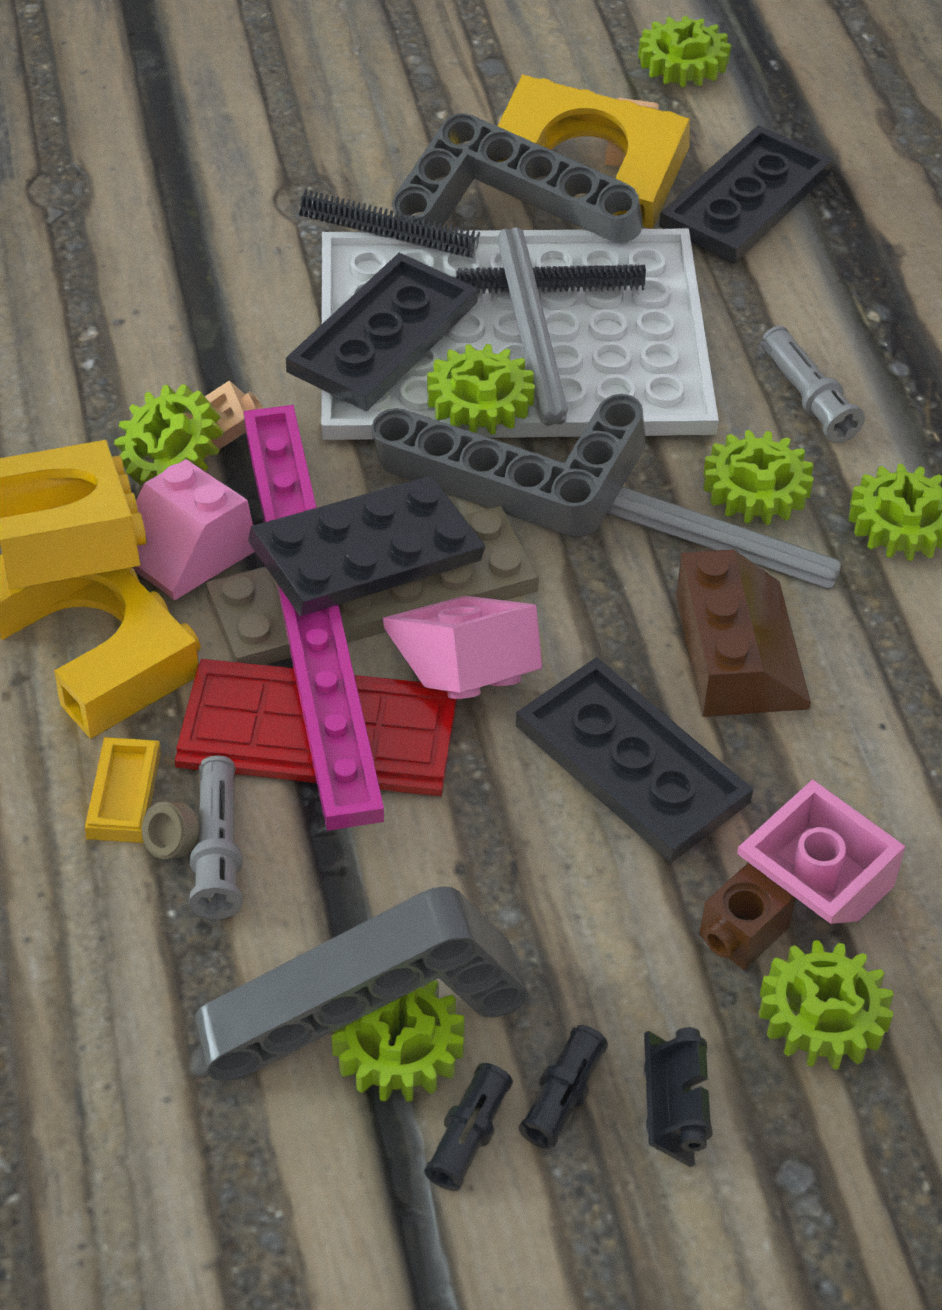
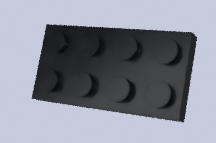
M757 125L660 212L659 227L663 229H689L692 243L736 263L831 173L833 159Z
M399 252L286 357V372L367 412L477 304L478 288Z
M432 476L251 526L248 537L249 544L299 616L481 561L486 547Z
M597 657L516 712V727L670 863L751 803L754 790Z

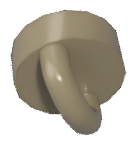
M180 801L157 802L147 810L143 817L141 828L143 842L147 850L154 857L160 859L185 857L199 843L198 820L194 811L186 803Z

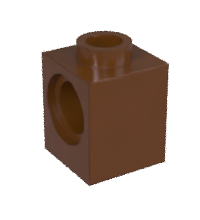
M748 862L705 901L699 935L715 954L723 958H729L745 970L789 929L796 898ZM737 917H744V918H747V919H749V920H742V919H739V918H737Z

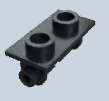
M684 1027L677 1030L675 1033L676 1038L670 1041H666L647 1031L644 1033V1074L646 1077L647 1093L646 1128L649 1145L692 1167L695 1165L694 1152L704 1150L707 1147V1140L713 1135L710 1120L709 1091L701 1086L691 1090L692 1086L708 1080L707 1041L700 1037L698 1029L692 1027Z

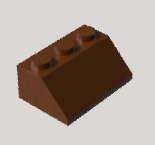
M734 549L682 553L676 598L702 717L810 709L811 701L780 581Z

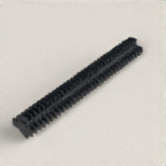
M305 189L303 197L301 196L299 216L389 237L390 239L402 242L405 241L406 243L422 245L423 247L438 249L439 251L474 259L475 252L477 251L480 231L474 237L475 230L472 231L470 236V229H467L466 234H464L463 227L460 233H458L459 226H456L455 231H453V225L447 230V223L443 229L442 222L436 227L437 221H434L433 226H431V219H429L427 225L425 224L426 218H423L422 223H420V217L414 222L415 215L409 221V214H407L405 219L404 213L398 218L399 212L397 211L393 217V210L387 215L388 209H385L384 214H382V207H380L377 213V206L371 211L372 205H369L366 210V203H364L361 209V202H358L357 207H355L356 201H353L350 206V199L347 200L345 205V198H342L341 203H339L340 198L337 197L334 202V196L332 195L330 201H328L329 194H326L325 199H323L324 194L321 193L318 198L317 191L314 197H312L313 190H310L309 195H307L308 190Z
M645 264L564 266V268L563 266H558V268L557 266H552V268L551 266L546 268L541 266L540 268L534 267L533 272L538 291L541 288L542 292L545 291V288H547L548 292H550L551 288L556 292L557 287H559L560 292H562L563 287L566 292H568L569 287L572 292H574L575 287L578 292H580V287L583 288V291L586 290V287H588L589 291L592 290V287H594L595 291H597L598 287L603 291L604 286H606L607 291H609L610 286H612L613 291H615L616 286L619 291H621L622 286L626 291L627 286L630 287V290H633V286L636 287V290L639 289V286L644 290L646 266ZM490 267L487 270L486 268L481 270L480 268L475 270L474 268L469 270L468 268H464V270L458 268L456 270L455 278L478 288V294L480 289H482L483 294L486 293V289H488L489 293L492 292V289H494L495 293H497L498 289H500L501 293H503L504 289L509 293L503 267H499V270L497 267H494L493 270Z

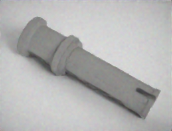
M778 325L769 329L762 337L766 341H761V347L775 361L791 384L800 392L804 411L809 416L816 417L823 425L824 436L830 442L842 443L854 437L861 430L865 421L862 409L856 404L848 402L843 396V387L837 380L827 378L821 373L816 364L794 340L786 327Z
M224 756L207 757L202 760L201 766L199 765V843L194 847L190 855V866L192 871L195 872V887L190 891L189 906L196 915L215 920L235 915L241 909L243 899L240 889L237 888V873L242 867L243 856L238 846L234 843V774L236 766L231 759Z

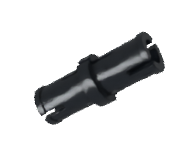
M578 1025L577 1028L574 1026L555 1064L544 1069L539 1079L541 1090L525 1119L519 1125L521 1135L530 1143L545 1149H550L551 1146L555 1147L558 1142V1136L573 1108L584 1103L589 1094L587 1082L602 1054L608 1048L606 1038L597 1030L585 1025Z
M490 1063L478 1064L474 1077L459 1105L452 1106L444 1118L446 1130L431 1161L427 1163L424 1169L426 1177L435 1185L446 1190L459 1191L479 1148L489 1144L495 1129L492 1122L506 1093L513 1084L511 1076L502 1068ZM474 1109H478L479 1114L463 1144L459 1143L458 1140Z

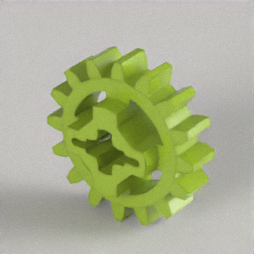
M683 16L681 21L676 22L672 17H666V24L663 25L654 21L652 22L651 29H643L642 38H639L638 58L641 59V68H650V77L662 75L664 76L663 83L665 84L675 82L679 83L681 87H685L687 81H693L696 85L701 86L703 78L715 81L717 80L718 73L726 72L731 44L727 43L728 35L726 33L718 34L719 26H704L705 19L694 20L689 19L688 16Z
M467 344L463 354L450 349L447 351V361L436 359L433 365V372L427 373L428 407L435 408V418L437 420L450 417V425L458 428L462 424L469 426V431L477 433L479 427H486L491 435L496 434V427L499 424L512 429L515 427V417L526 419L528 417V406H533L535 385L533 384V370H525L526 360L524 358L511 361V350L507 348L499 354L492 352L491 344H486L483 350H475L471 344Z
M167 384L163 385L161 395L157 398L149 391L146 392V404L141 408L134 404L129 407L134 416L131 421L119 422L118 426L126 434L115 439L114 445L122 451L120 455L123 467L126 469L125 472L136 483L141 485L163 473L168 467L178 464L185 459L205 472L209 469L204 459L207 455H217L220 450L213 444L212 440L223 436V430L216 424L221 418L220 414L211 406V403L200 391L197 390L193 393L187 385L181 384L175 393ZM184 413L193 415V418L189 419ZM149 456L154 463L146 462L144 457Z
M746 430L745 437L742 440H739L732 434L726 435L725 446L714 443L711 456H706L703 491L711 492L710 503L713 506L726 504L725 515L727 517L740 512L744 514V523L749 524L754 516H761L765 525H770L772 515L777 514L787 521L791 517L792 509L802 511L805 507L806 498L811 496L814 477H812L813 463L804 461L806 451L803 448L791 451L789 449L791 439L786 437L779 442H775L772 440L773 436L770 431H766L762 438H755L751 430Z
M898 464L894 473H890L888 469L880 466L877 469L876 478L865 473L862 476L860 486H854L848 516L850 522L856 523L854 530L856 537L869 535L867 547L874 549L880 545L887 547L886 557L892 558L896 551H903L908 561H913L916 551H921L928 558L934 557L936 546L942 549V476L936 475L929 479L924 477V467L919 466L914 473L907 472L904 464Z
M816 940L812 943L810 954L805 955L800 948L794 945L789 949L787 962L779 958H775L772 961L769 976H764L759 995L762 997L759 1018L770 1020L767 1030L769 1039H778L783 1036L787 1039L784 1054L788 1057L800 1049L807 1052V1066L813 1067L818 1057L823 1056L828 1058L832 1069H839L843 1055L847 1054L852 1061L860 1064L863 1062L867 1048L878 1051L881 1047L884 1034L889 1030L894 1013L889 1010L894 996L893 990L881 988L885 975L882 969L869 972L864 969L867 955L863 952L850 959L845 957V944L838 943L833 953L824 952L822 944L819 940Z
M434 980L424 987H420L334 1031L333 1035H331L332 1055L339 1057V1072L342 1077L356 1073L357 1091L362 1093L374 1084L379 1086L381 1101L388 1100L392 1089H401L406 1102L413 1101L414 1087L422 1085L426 1091L433 1094L437 1092V1074L450 1079L455 1075V1059L463 1058L465 1038L462 1037L464 1036L465 1027L464 1015L456 1014V998L454 995L444 996L439 999V982ZM396 1038L394 1046H391V1043H393Z

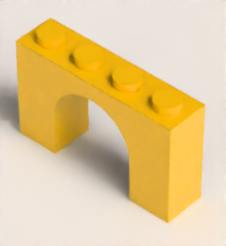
M523 74L498 124V127L550 150L561 142L582 136L598 137L615 144L625 155L615 179L629 184L636 190L639 196L643 227L650 229L655 227L689 149L690 118L679 116L671 111H660L637 105L629 100H618L595 94L587 89H576L554 83L549 79H538ZM506 158V159H501V160H499V161H497V162H503V161L507 160V158ZM618 211L613 215H623L627 213V211Z
M106 440L0 458V545L9 590L140 566L137 546L147 544L142 515L138 513L135 495L131 493L128 475L124 472L121 455L112 457Z
M0 555L1 640L53 612L71 607L101 609L112 614L122 622L119 629L107 641L54 670L60 706L90 739L195 678L198 667L197 652L201 650L197 635L187 623H178L169 613L163 598L155 591L149 592L139 582L137 574L132 567L9 590L3 555Z

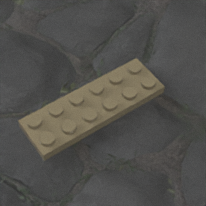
M498 506L463 515L464 519L486 546L481 561L339 604L347 643L385 633L383 617L457 597L472 596L507 600L537 592L539 577L502 507ZM266 567L206 582L207 598L233 662L266 665L292 658L277 584Z

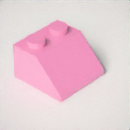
M185 459L178 464L168 467L163 473L144 483L136 499L138 513L142 515L147 544L137 546L140 566L132 568L172 599L180 598L255 552L248 542L250 528L253 526L248 500Z
M461 596L383 617L384 629L423 686L447 691L449 698L464 699L478 696L481 694L480 687L486 685H514L521 682L522 674L542 669L536 604Z
M812 779L738 847L737 854L827 922L835 924L859 921L895 886L906 846Z

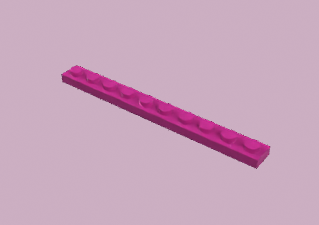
M294 405L243 411L244 426L264 522L317 508ZM277 584L326 829L329 831L384 822L383 801L339 605L299 616Z

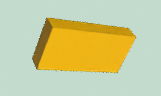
M104 737L85 823V833L88 840L144 843L141 828L143 817L152 803L161 756L160 741Z

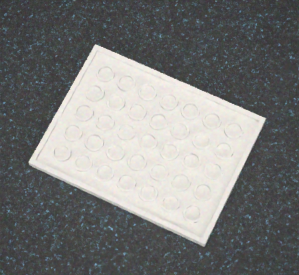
M642 229L641 233L634 240L626 243L612 242L588 230H522L533 268H540L541 266H545V268L547 266H551V268L552 266H557V268L558 266H563L564 268V266L645 264V288L642 290L641 286H639V289L636 290V287L633 286V290H630V287L627 286L625 291L622 286L621 291H619L616 286L615 291H613L612 286H610L609 291H607L606 286H604L603 291H601L600 287H598L597 291H595L594 287H592L591 291H589L588 287L583 291V288L580 287V292L577 291L576 287L574 292L571 291L570 287L568 292L565 291L564 287L562 292L559 291V287H557L556 292H554L553 288H551L550 292H548L547 288H545L544 292L539 288L538 292L568 408L567 420L562 424L545 425L540 419L534 394L533 406H528V417L526 419L515 417L514 428L509 429L503 424H499L496 427V434L491 435L486 427H479L476 434L488 438L580 437L604 399L616 394H627L637 398L642 404L645 436L717 435L719 419L689 229ZM480 230L479 244L474 259L368 232H322V323L399 252L454 278L458 268H462V270L464 268H468V270L470 268H474V270L476 268H480V270L486 268L487 270L489 267L492 270L494 267H497L498 270L499 267L504 268L498 245L500 240L499 232L501 230ZM480 289L477 304L367 412L322 390V440L374 439L372 423L381 412L387 409H405L437 420L435 418V408L428 407L427 373L433 372V365L436 359L447 361V351L450 349L463 354L467 344H471L475 350H483L486 344H491L493 353L499 354L507 348L511 350V361L518 358L526 360L510 291L507 293L506 289H504L503 293H501L500 289H498L497 293H495L494 289H492V292L489 293L488 289H486V293L483 294L482 289ZM527 361L525 362V370H529ZM450 417L438 421L450 424ZM462 424L459 427L469 431V426Z

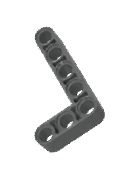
M466 113L454 114L448 117L441 125L393 199V210L395 214L397 211L399 212L398 218H400L402 213H404L405 219L407 214L411 216L417 212H423L415 216L414 222L417 221L418 217H420V223H422L423 218H426V225L429 219H431V226H433L434 221H437L436 227L439 226L440 222H442L443 227L475 179L612 242L626 243L634 240L641 233L643 227L639 196L636 190L629 184ZM506 158H507V160H505V161H503V162H497V161H499V160H501V159H506ZM445 176H446V178H444V179H442V180H437V181H435L436 179H438V178H440V177H445ZM540 176H547V177L544 178V179L535 180L536 178H538V177H540ZM580 193H586V194H587V195H585V196H583V197H578V198L574 197L575 195L580 194ZM618 211H627V213L623 215H613Z
M627 394L612 395L602 401L565 463L405 409H387L374 419L371 426L379 462L385 471L411 481L432 476L445 493L488 508L501 506L505 514L574 537L587 536L595 532L601 525L646 445L642 404L637 398Z
M442 886L423 891L212 1000L197 1011L194 1021L208 1075L216 1080L229 1081L245 1077L438 978L473 1010L484 1017H499L514 1012L527 1001L528 992L509 940L458 890L453 887Z

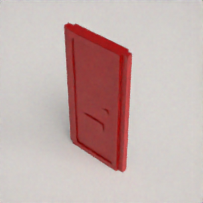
M201 658L196 670L176 748L175 768L199 770V765L201 766L203 759L210 756H224L234 762L236 766L235 774L317 783L294 668ZM354 675L380 790L442 797L458 699L449 698L447 691L424 687L418 681Z

